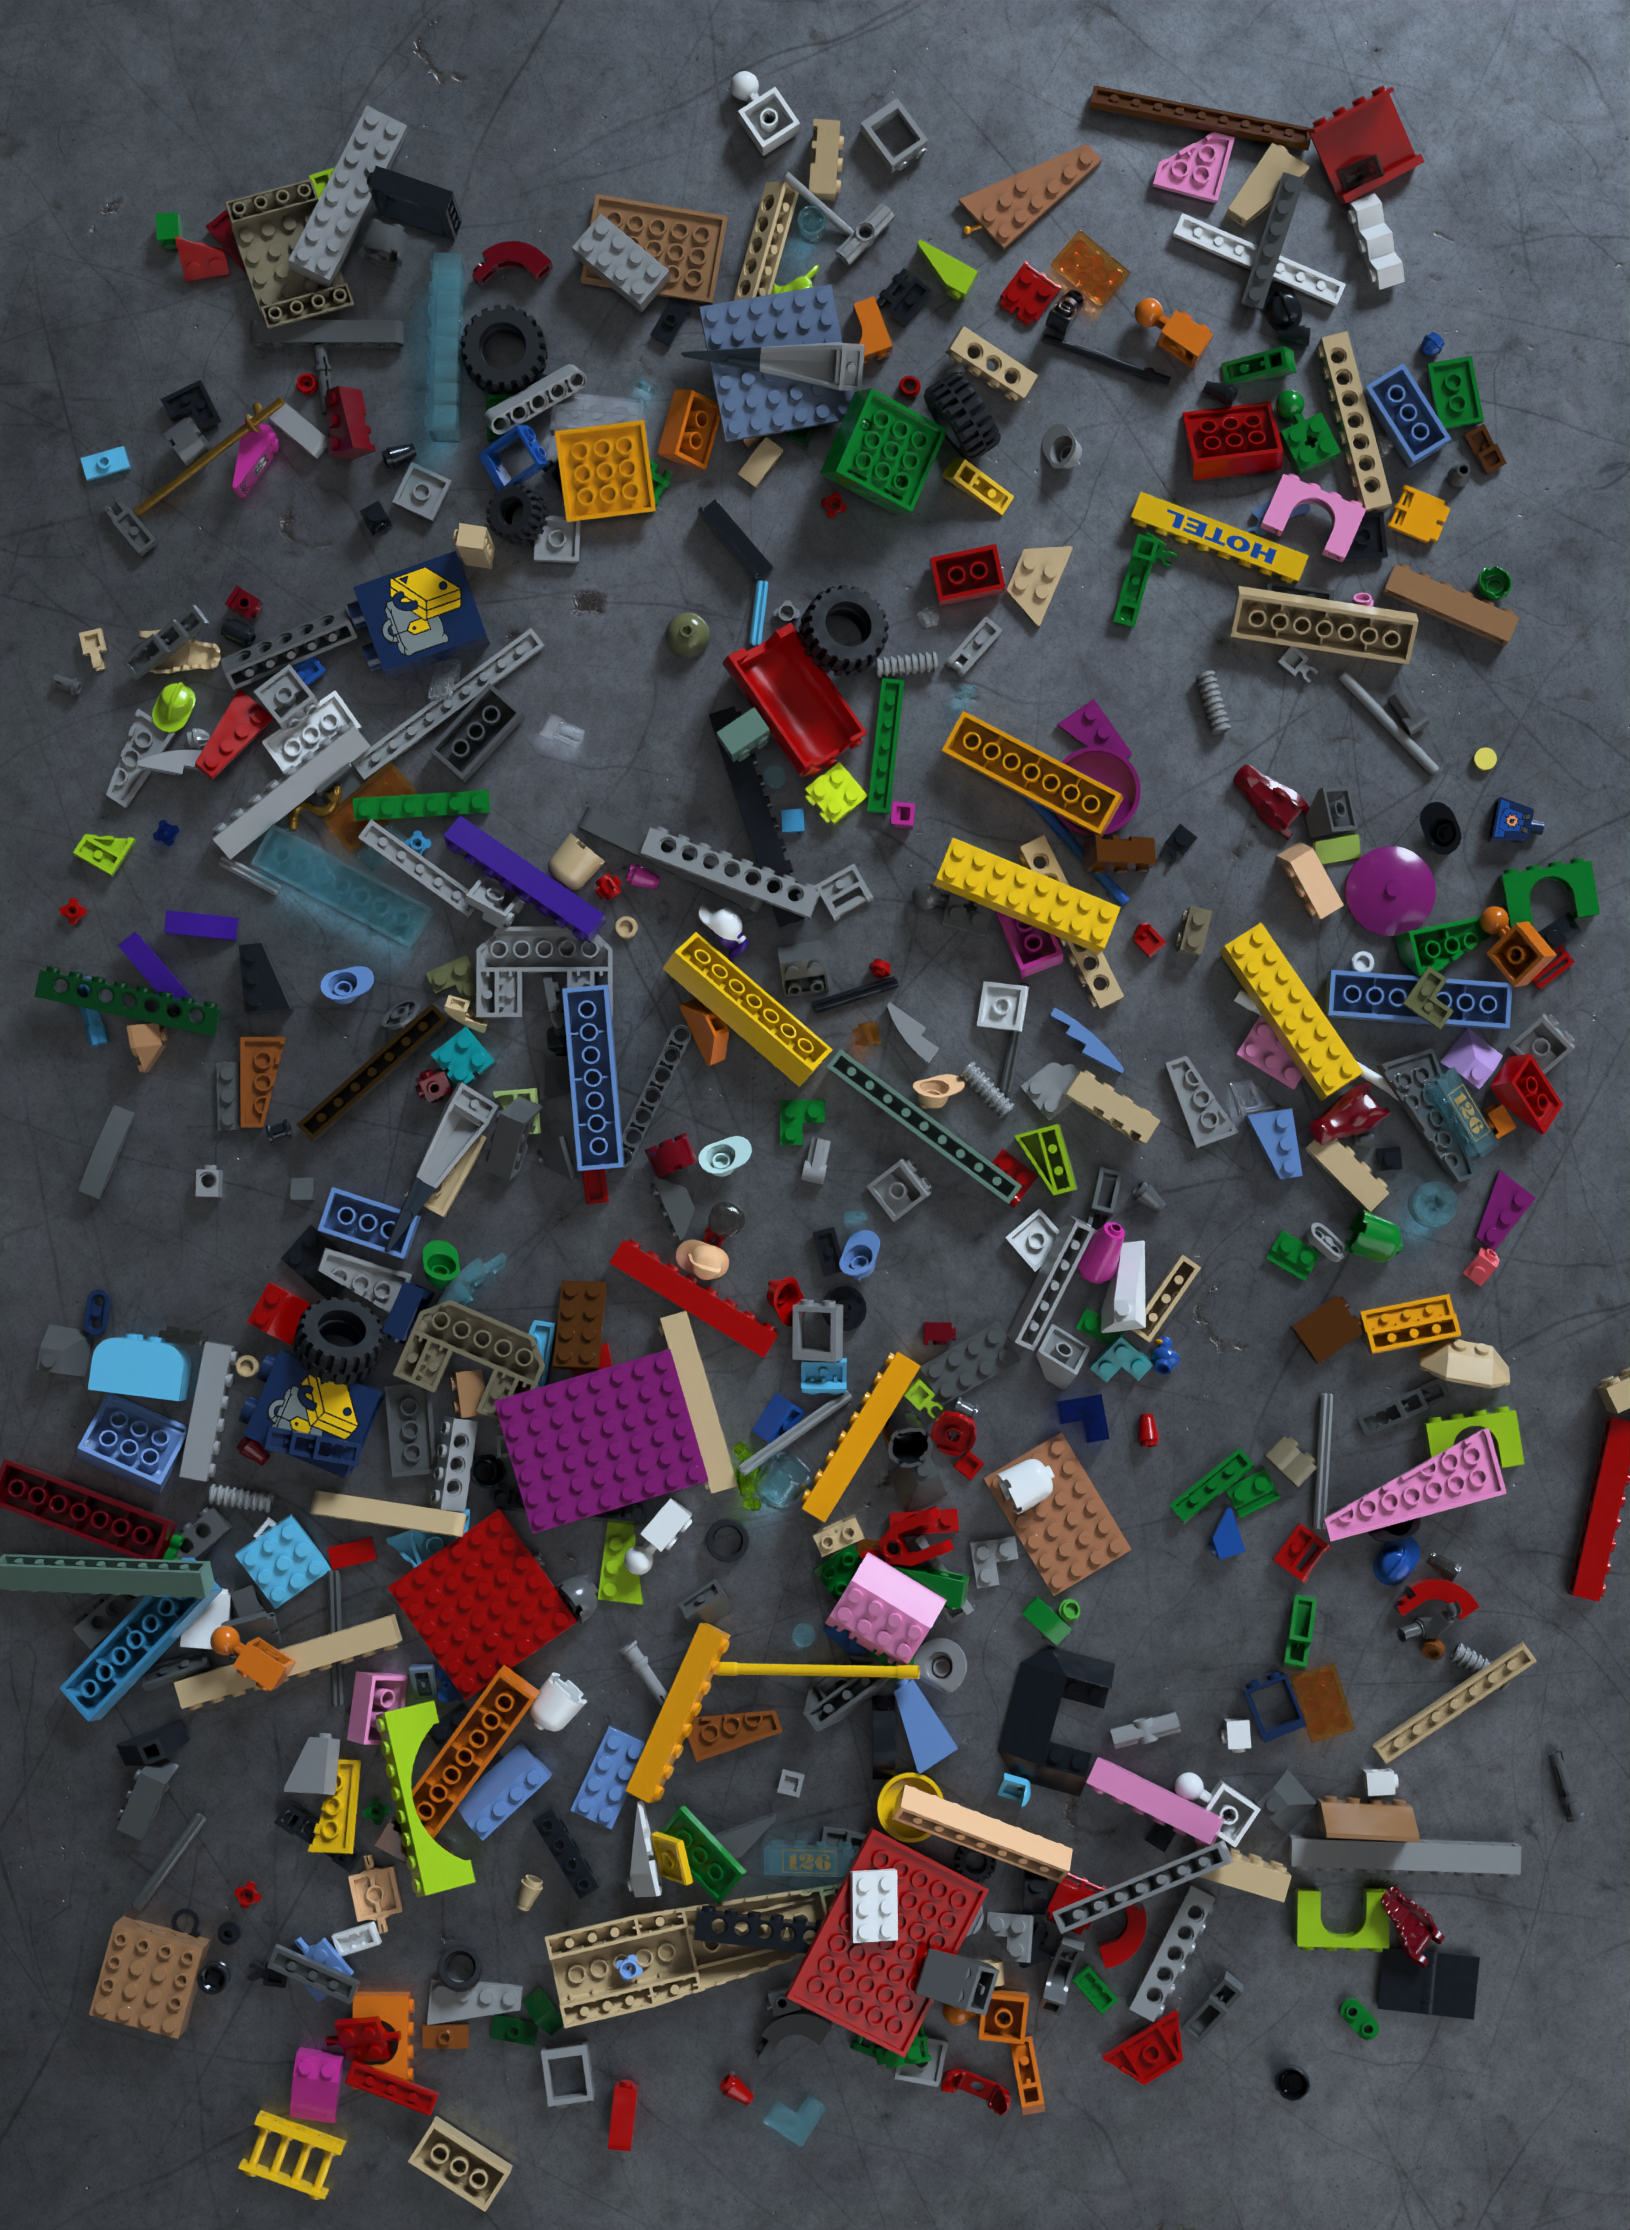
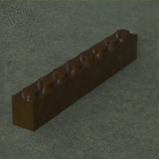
M431 1003L296 1125L312 1142L316 1143L450 1021L435 1004Z

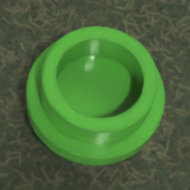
M1073 1599L1063 1600L1058 1606V1614L1066 1622L1075 1621L1080 1616V1606Z

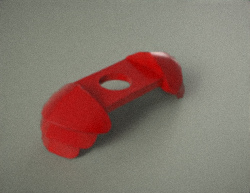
M951 2069L943 2072L941 2079L942 2092L955 2094L960 2089L987 2100V2107L993 2109L1000 2116L1009 2111L1011 2095L999 2083L997 2084L964 2069ZM973 2082H980L984 2088L976 2090L971 2084Z

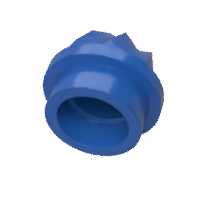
M1432 332L1430 335H1425L1421 348L1426 355L1433 356L1442 351L1445 342L1441 336Z

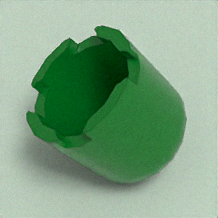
M1362 1210V1213L1358 1212L1349 1227L1353 1231L1350 1240L1345 1239L1344 1248L1346 1252L1379 1263L1388 1262L1395 1254L1398 1255L1401 1252L1403 1242H1401L1400 1229L1396 1224L1365 1210Z

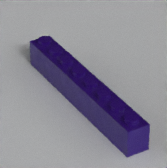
M459 816L444 834L445 846L449 851L454 854L458 852L464 856L463 859L469 865H477L488 878L492 879L494 877L500 881L499 884L504 889L516 892L523 902H530L535 905L539 913L544 916L548 914L554 918L553 921L558 926L570 929L573 936L578 940L583 941L584 939L590 943L606 923L605 914L462 816Z

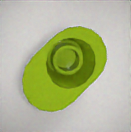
M179 682L170 684L161 691L152 712L153 722L157 728L171 733L184 727L196 701L195 694L191 688Z

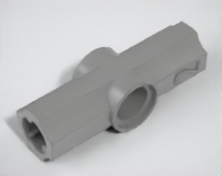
M880 203L863 222L857 225L856 230L835 251V254L844 264L850 266L867 247L874 243L875 238L890 224L895 215L886 205ZM862 231H868L871 236L862 238L859 234Z
M1176 1712L1153 1718L1152 1716L1134 1720L1131 1724L1109 1729L1115 1749L1137 1743L1139 1745L1151 1743L1158 1740L1159 1737L1181 1732Z

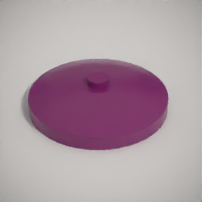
M1093 746L1077 750L1062 761L1067 766L1121 793L1124 797L1103 836H1108L1121 830L1131 821L1140 804L1141 784L1135 768L1125 756L1107 747ZM1056 814L1060 821L1073 832L1088 837L1095 835Z
M1386 846L1369 851L1355 862L1346 878L1344 893L1346 905L1351 916L1362 928L1379 936L1395 937V935L1416 929L1427 919L1434 906L1436 886L1431 870L1418 855L1401 847Z

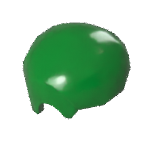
M1498 566L1493 568L1485 567L1478 576L1477 588L1485 599L1500 600L1509 594L1512 588V579L1506 571Z

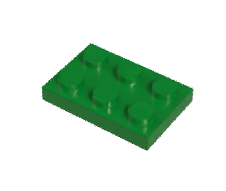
M1472 356L1428 363L1426 367L1434 410L1444 428L1447 430L1483 423L1484 417Z

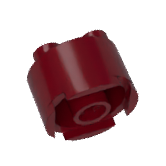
M686 1133L674 1137L675 1142L672 1138L661 1142L659 1149L655 1145L644 1150L658 1179L698 1162Z

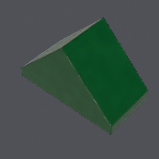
M540 1985L522 1999L534 2023L550 2036L564 2025L561 2010Z

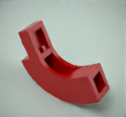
M1426 1578L1411 1583L1407 1587L1412 1594L1409 1595L1407 1593L1397 1600L1398 1604L1394 1606L1398 1614L1404 1616L1424 1601L1430 1599H1439L1446 1604L1458 1601L1462 1613L1456 1617L1460 1620L1480 1607L1464 1588L1440 1578Z
M1132 1904L1125 1907L1126 1921L1120 1933L1110 1939L1097 1942L1106 1969L1127 1961L1142 1944L1147 1927L1146 1912L1143 1904L1135 1907Z

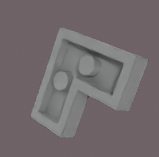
M1015 1536L970 1542L977 1588L1000 1585L996 1562L1019 1559Z
M988 1912L986 1935L1007 1937L1006 1961L1031 1963L1034 1916Z

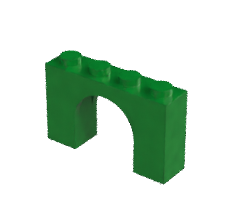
M1584 858L1570 860L1571 864L1562 865L1561 861L1548 863L1546 868L1533 865L1526 867V871L1518 872L1517 868L1504 870V874L1498 877L1502 906L1509 916L1508 927L1511 929L1516 923L1530 922L1533 925L1529 897L1533 885L1541 879H1552L1565 887L1569 895L1572 917L1574 919L1599 915L1600 909L1591 860L1584 861Z

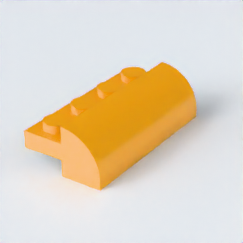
M1449 1294L1360 1312L1365 1334L1364 1340L1370 1354L1461 1337L1456 1313L1454 1314Z

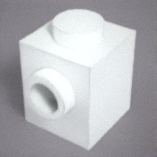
M1224 1719L1225 1730H1221L1222 1744H1226L1228 1749H1232V1753L1246 1752L1245 1748H1251L1249 1719Z

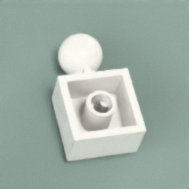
M741 71L733 76L730 83L732 94L737 99L748 102V105L738 111V120L762 156H765L800 133V122L776 87L759 96L757 93L759 83L754 74L748 71Z
M671 1497L641 1532V1535L647 1539L642 1546H634L626 1552L624 1557L626 1569L634 1575L647 1573L653 1565V1553L657 1549L662 1552L664 1548L669 1550L678 1539L675 1535L679 1530L684 1533L692 1523L690 1519L692 1513L674 1497Z
M1183 1773L1175 1781L1174 1789L1176 1795L1190 1802L1198 1801L1202 1804V1808L1222 1818L1224 1817V1810L1230 1809L1232 1815L1224 1817L1225 1821L1218 1836L1235 1848L1261 1810L1258 1805L1220 1779L1211 1793L1204 1789L1201 1778L1194 1773Z

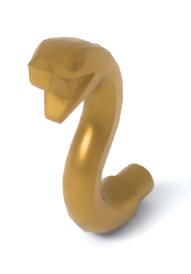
M334 786L333 792H324L329 799L325 807H319L311 801L304 800L291 810L287 816L289 831H298L299 814L303 809H307L317 816L331 814L336 809L337 804L341 802V787Z

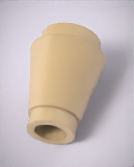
M526 1875L525 1879H522L517 1903L519 1909L529 1911L543 1889V1881L539 1877Z

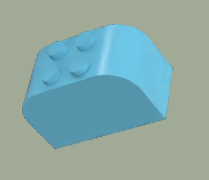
M130 1333L125 1334V1337L106 1339L95 1348L92 1356L88 1390L173 1401L187 1400L192 1364L188 1352L182 1346L166 1342L164 1337L152 1336L145 1340L143 1339L144 1335Z

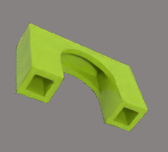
M1509 1406L1496 1407L1495 1412L1487 1413L1486 1409L1472 1411L1473 1415L1464 1416V1413L1450 1414L1451 1419L1442 1420L1441 1416L1430 1417L1428 1422L1422 1423L1428 1459L1452 1447L1457 1435L1463 1429L1470 1426H1480L1482 1428H1489L1501 1468L1525 1464L1516 1410H1509Z
M1295 1887L1294 1943L1297 1947H1300V1950L1312 1951L1314 1947H1323L1325 1951H1337V1948H1346V1951L1351 1952L1360 1951V1948H1369L1371 1952H1382L1383 1948L1389 1949V1916L1381 1907L1380 1902L1387 1889L1363 1888V1915L1360 1923L1354 1930L1348 1933L1335 1934L1325 1929L1321 1921V1891L1317 1887Z

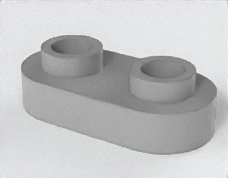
M1314 1223L1307 1229L1306 1236L1308 1241L1323 1253L1327 1259L1339 1262L1346 1256L1347 1252L1345 1251L1344 1243L1323 1224Z

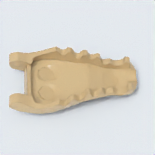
M139 630L138 638L146 640L149 636L157 634L160 630ZM192 638L149 672L154 674H171L194 669H215L219 665L221 658L220 648L214 643L199 642Z

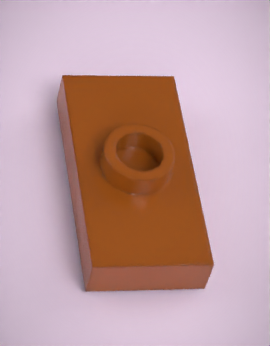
M469 2024L422 2025V2049L469 2048Z

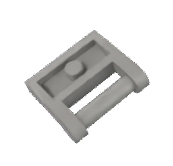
M855 864L815 885L834 921L840 919L842 914L865 901L870 902L874 899ZM860 888L861 894L835 908L832 902Z

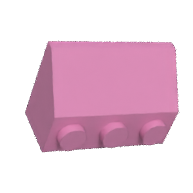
M356 1671L347 1740L363 1745H381V1736L375 1725L376 1715L405 1707L409 1676L375 1671Z

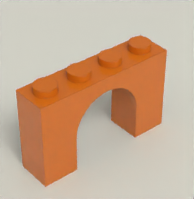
M873 296L854 303L853 312L862 334L859 344L865 345L863 366L874 358L881 360L888 357L889 353L892 352L893 345L875 297Z
M357 1991L353 2000V2018L379 2016L380 2020L387 2022L395 2031H400L401 2033L397 2052L390 2059L359 2062L413 2082L414 2068H410V2059H414V2045H410V2036H414V2022H410L411 2013H414L415 1999H411V1992Z

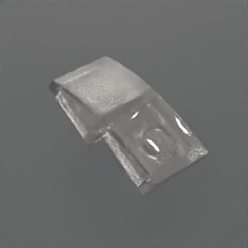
M460 659L439 661L430 684L428 695L430 700L452 699L454 682H459Z

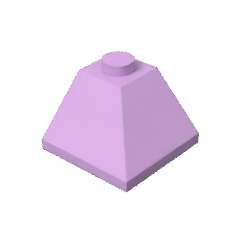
M1466 1028L1439 1063L1469 1088L1476 1091L1491 1076L1503 1056L1473 1031Z

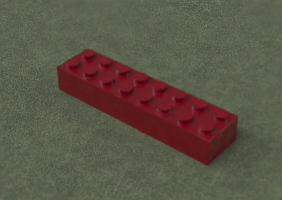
M4 1459L0 1468V1507L136 1559L163 1560L178 1522L14 1460Z

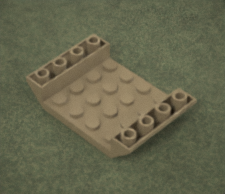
M312 179L225 202L232 233L259 313L267 329L354 305L347 283H344L340 270L332 286L326 288L289 269L288 260L318 202Z

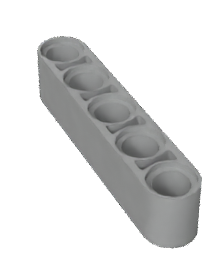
M572 364L565 365L487 410L483 418L484 423L494 433L504 434L516 425L524 423L584 388L587 377L576 366ZM576 374L575 379L571 381V377ZM557 385L556 390L551 392L552 388ZM538 396L537 401L532 403L534 397ZM519 407V410L513 414L514 409ZM500 418L499 422L494 425V421Z

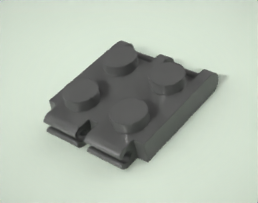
M266 1611L225 1621L221 1624V1626H231L236 1629L240 1636V1642L244 1645L257 1637H260L273 1647L282 1644L274 1612L266 1614ZM234 1654L229 1655L231 1661H236L238 1658Z

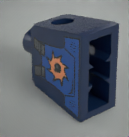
M1499 797L1495 800L1488 842L1525 843L1529 840L1530 833L1542 835L1544 822L1533 820V808L1504 797Z

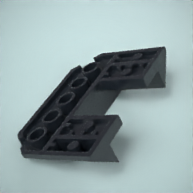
M1047 1646L1035 1655L1021 1661L998 1746V1752L1011 1775L1027 1779L1034 1785L1078 1797L1081 1796L1087 1781L1086 1774L1092 1752L1050 1741L1062 1697L1104 1709L1109 1688H1112L1115 1663L1053 1646Z

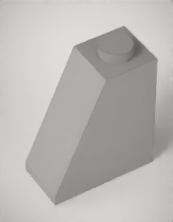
M318 1733V1737H309L284 1786V1792L335 1795L340 1739H333L332 1734Z

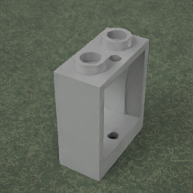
M898 98L861 122L860 131L891 173L895 170H903L909 164L908 161L914 157L916 159L920 158L927 151L928 139ZM897 115H900L918 141L893 158L877 137L875 131Z
M801 1299L799 1303L793 1305L792 1360L837 1362L843 1359V1305L836 1304L834 1300H823L822 1303H814L813 1299ZM803 1312L831 1313L830 1349L803 1347Z
M588 2040L542 2046L541 2057L548 2107L554 2106V2109H562L572 2103H577V2106L590 2104V2101H593L595 2098V2089ZM582 2055L587 2092L554 2097L549 2060Z

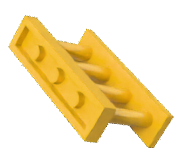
M260 2110L254 2122V2125L259 2126L260 2131L249 2160L243 2158L238 2169L243 2170L245 2175L251 2177L257 2175L307 2193V2196L311 2199L325 2200L329 2189L324 2188L323 2184L333 2156H341L347 2141ZM274 2131L279 2133L282 2138L272 2166L269 2168L258 2164L268 2133ZM296 2139L302 2142L303 2147L294 2173L291 2176L280 2172V2168L290 2141ZM318 2147L323 2149L325 2154L313 2184L301 2178L312 2148Z

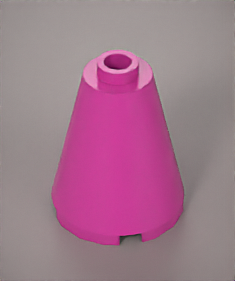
M1107 1222L1092 1236L1077 1265V1268L1081 1271L1080 1276L1096 1284H1103L1104 1281L1108 1280L1109 1282L1112 1280L1125 1237V1231L1120 1224Z

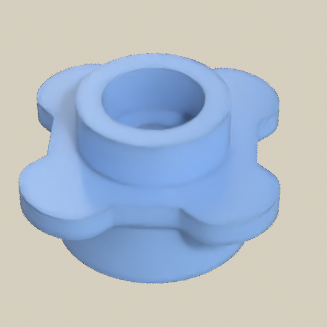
M633 1954L629 1955L625 1960H618L616 1963V1968L620 1970L622 1975L621 1979L625 1982L642 1974L643 1970L639 1967L637 1957Z

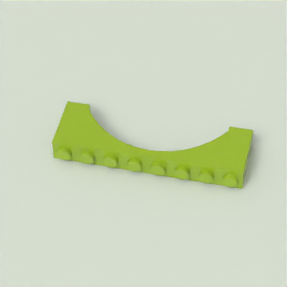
M435 1701L377 1714L375 1725L381 1736V1752L386 1758V1774L390 1778L392 1785L391 1797L396 1803V1819L401 1825V1841L406 1848V1864L408 1869L411 1870V1886L414 1893H416V1897L427 1896L475 1883L471 1860L458 1858L435 1842L422 1825L413 1802L411 1777L415 1757L426 1734L434 1724L439 1723Z

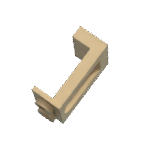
M855 1514L813 1532L814 1540L822 1557L864 1539Z

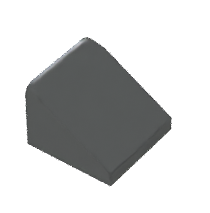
M291 1178L290 1200H315L314 1178Z

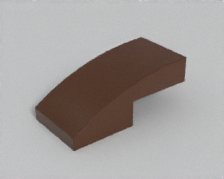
M1481 424L1462 435L1485 474H1489L1507 464L1497 443H1493L1485 424Z

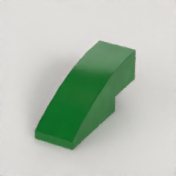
M1294 1595L1281 1667L1301 1671L1307 1668L1316 1614V1598Z

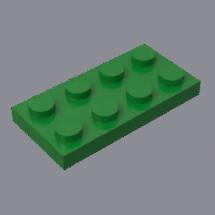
M685 1805L678 1809L660 1832L683 1840L692 1877L717 1904L725 1900L747 1873Z

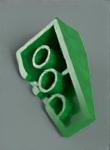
M1479 916L1395 935L1400 958L1416 976H1420L1428 966L1437 972L1450 962L1455 961L1467 951L1490 938V934L1482 929Z

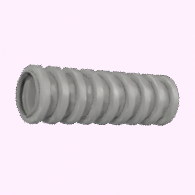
M935 651L932 654L925 652V655L918 653V656L911 654L909 657L907 654L904 657L897 655V658L890 656V659L883 657L882 660L877 658L875 660L876 675L878 678H881L882 675H885V677L891 674L892 676H895V674L902 676V673L909 675V672L916 674L917 671H920V673H923V671L928 673L930 670L937 672V653Z
M1206 671L1198 674L1195 678L1199 680L1197 685L1201 687L1199 692L1203 694L1201 699L1205 701L1203 704L1207 708L1205 713L1209 715L1207 717L1211 722L1209 726L1213 728L1211 733L1220 734L1228 731L1231 725H1228L1227 712L1223 710L1225 705L1221 703L1223 698H1220L1219 685H1216L1215 671Z
M971 1062L960 1072L959 1076L964 1077V1081L970 1083L969 1087H973L975 1089L974 1092H978L980 1094L979 1097L985 1099L984 1103H989L988 1107H992L994 1109L993 1112L999 1114V1118H1003L1014 1108V1104H1010L1008 1102L1009 1098L1005 1099V1094L1000 1093V1089L994 1087V1082L990 1083V1078H986L984 1076L985 1073H981L979 1071L980 1068L974 1066L976 1063Z
M212 1484L209 1490L208 1502L209 1504L215 1502L216 1505L223 1504V1506L230 1505V1507L237 1506L239 1509L244 1507L246 1510L251 1508L253 1511L258 1509L260 1512L265 1510L266 1513H269L272 1509L274 1496L271 1492L266 1494L265 1491L259 1493L258 1490L252 1492L251 1489L245 1491L244 1488L238 1490L237 1487L231 1489L230 1486L224 1488L223 1485L217 1487L216 1484Z
M1462 1643L1455 1646L1450 1656L1452 1662L1457 1661V1665L1460 1666L1462 1664L1463 1668H1469L1471 1673H1477L1492 1663V1661L1488 1662L1487 1658H1482L1481 1654L1476 1655L1474 1650L1470 1651L1469 1647L1464 1648ZM1512 1679L1502 1685L1500 1690H1506L1511 1684Z

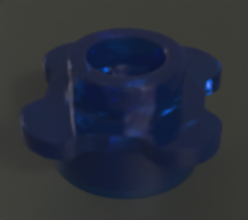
M161 820L158 823L157 832L153 833V838L156 841L165 842L167 846H172L179 833V827L168 824L166 820Z

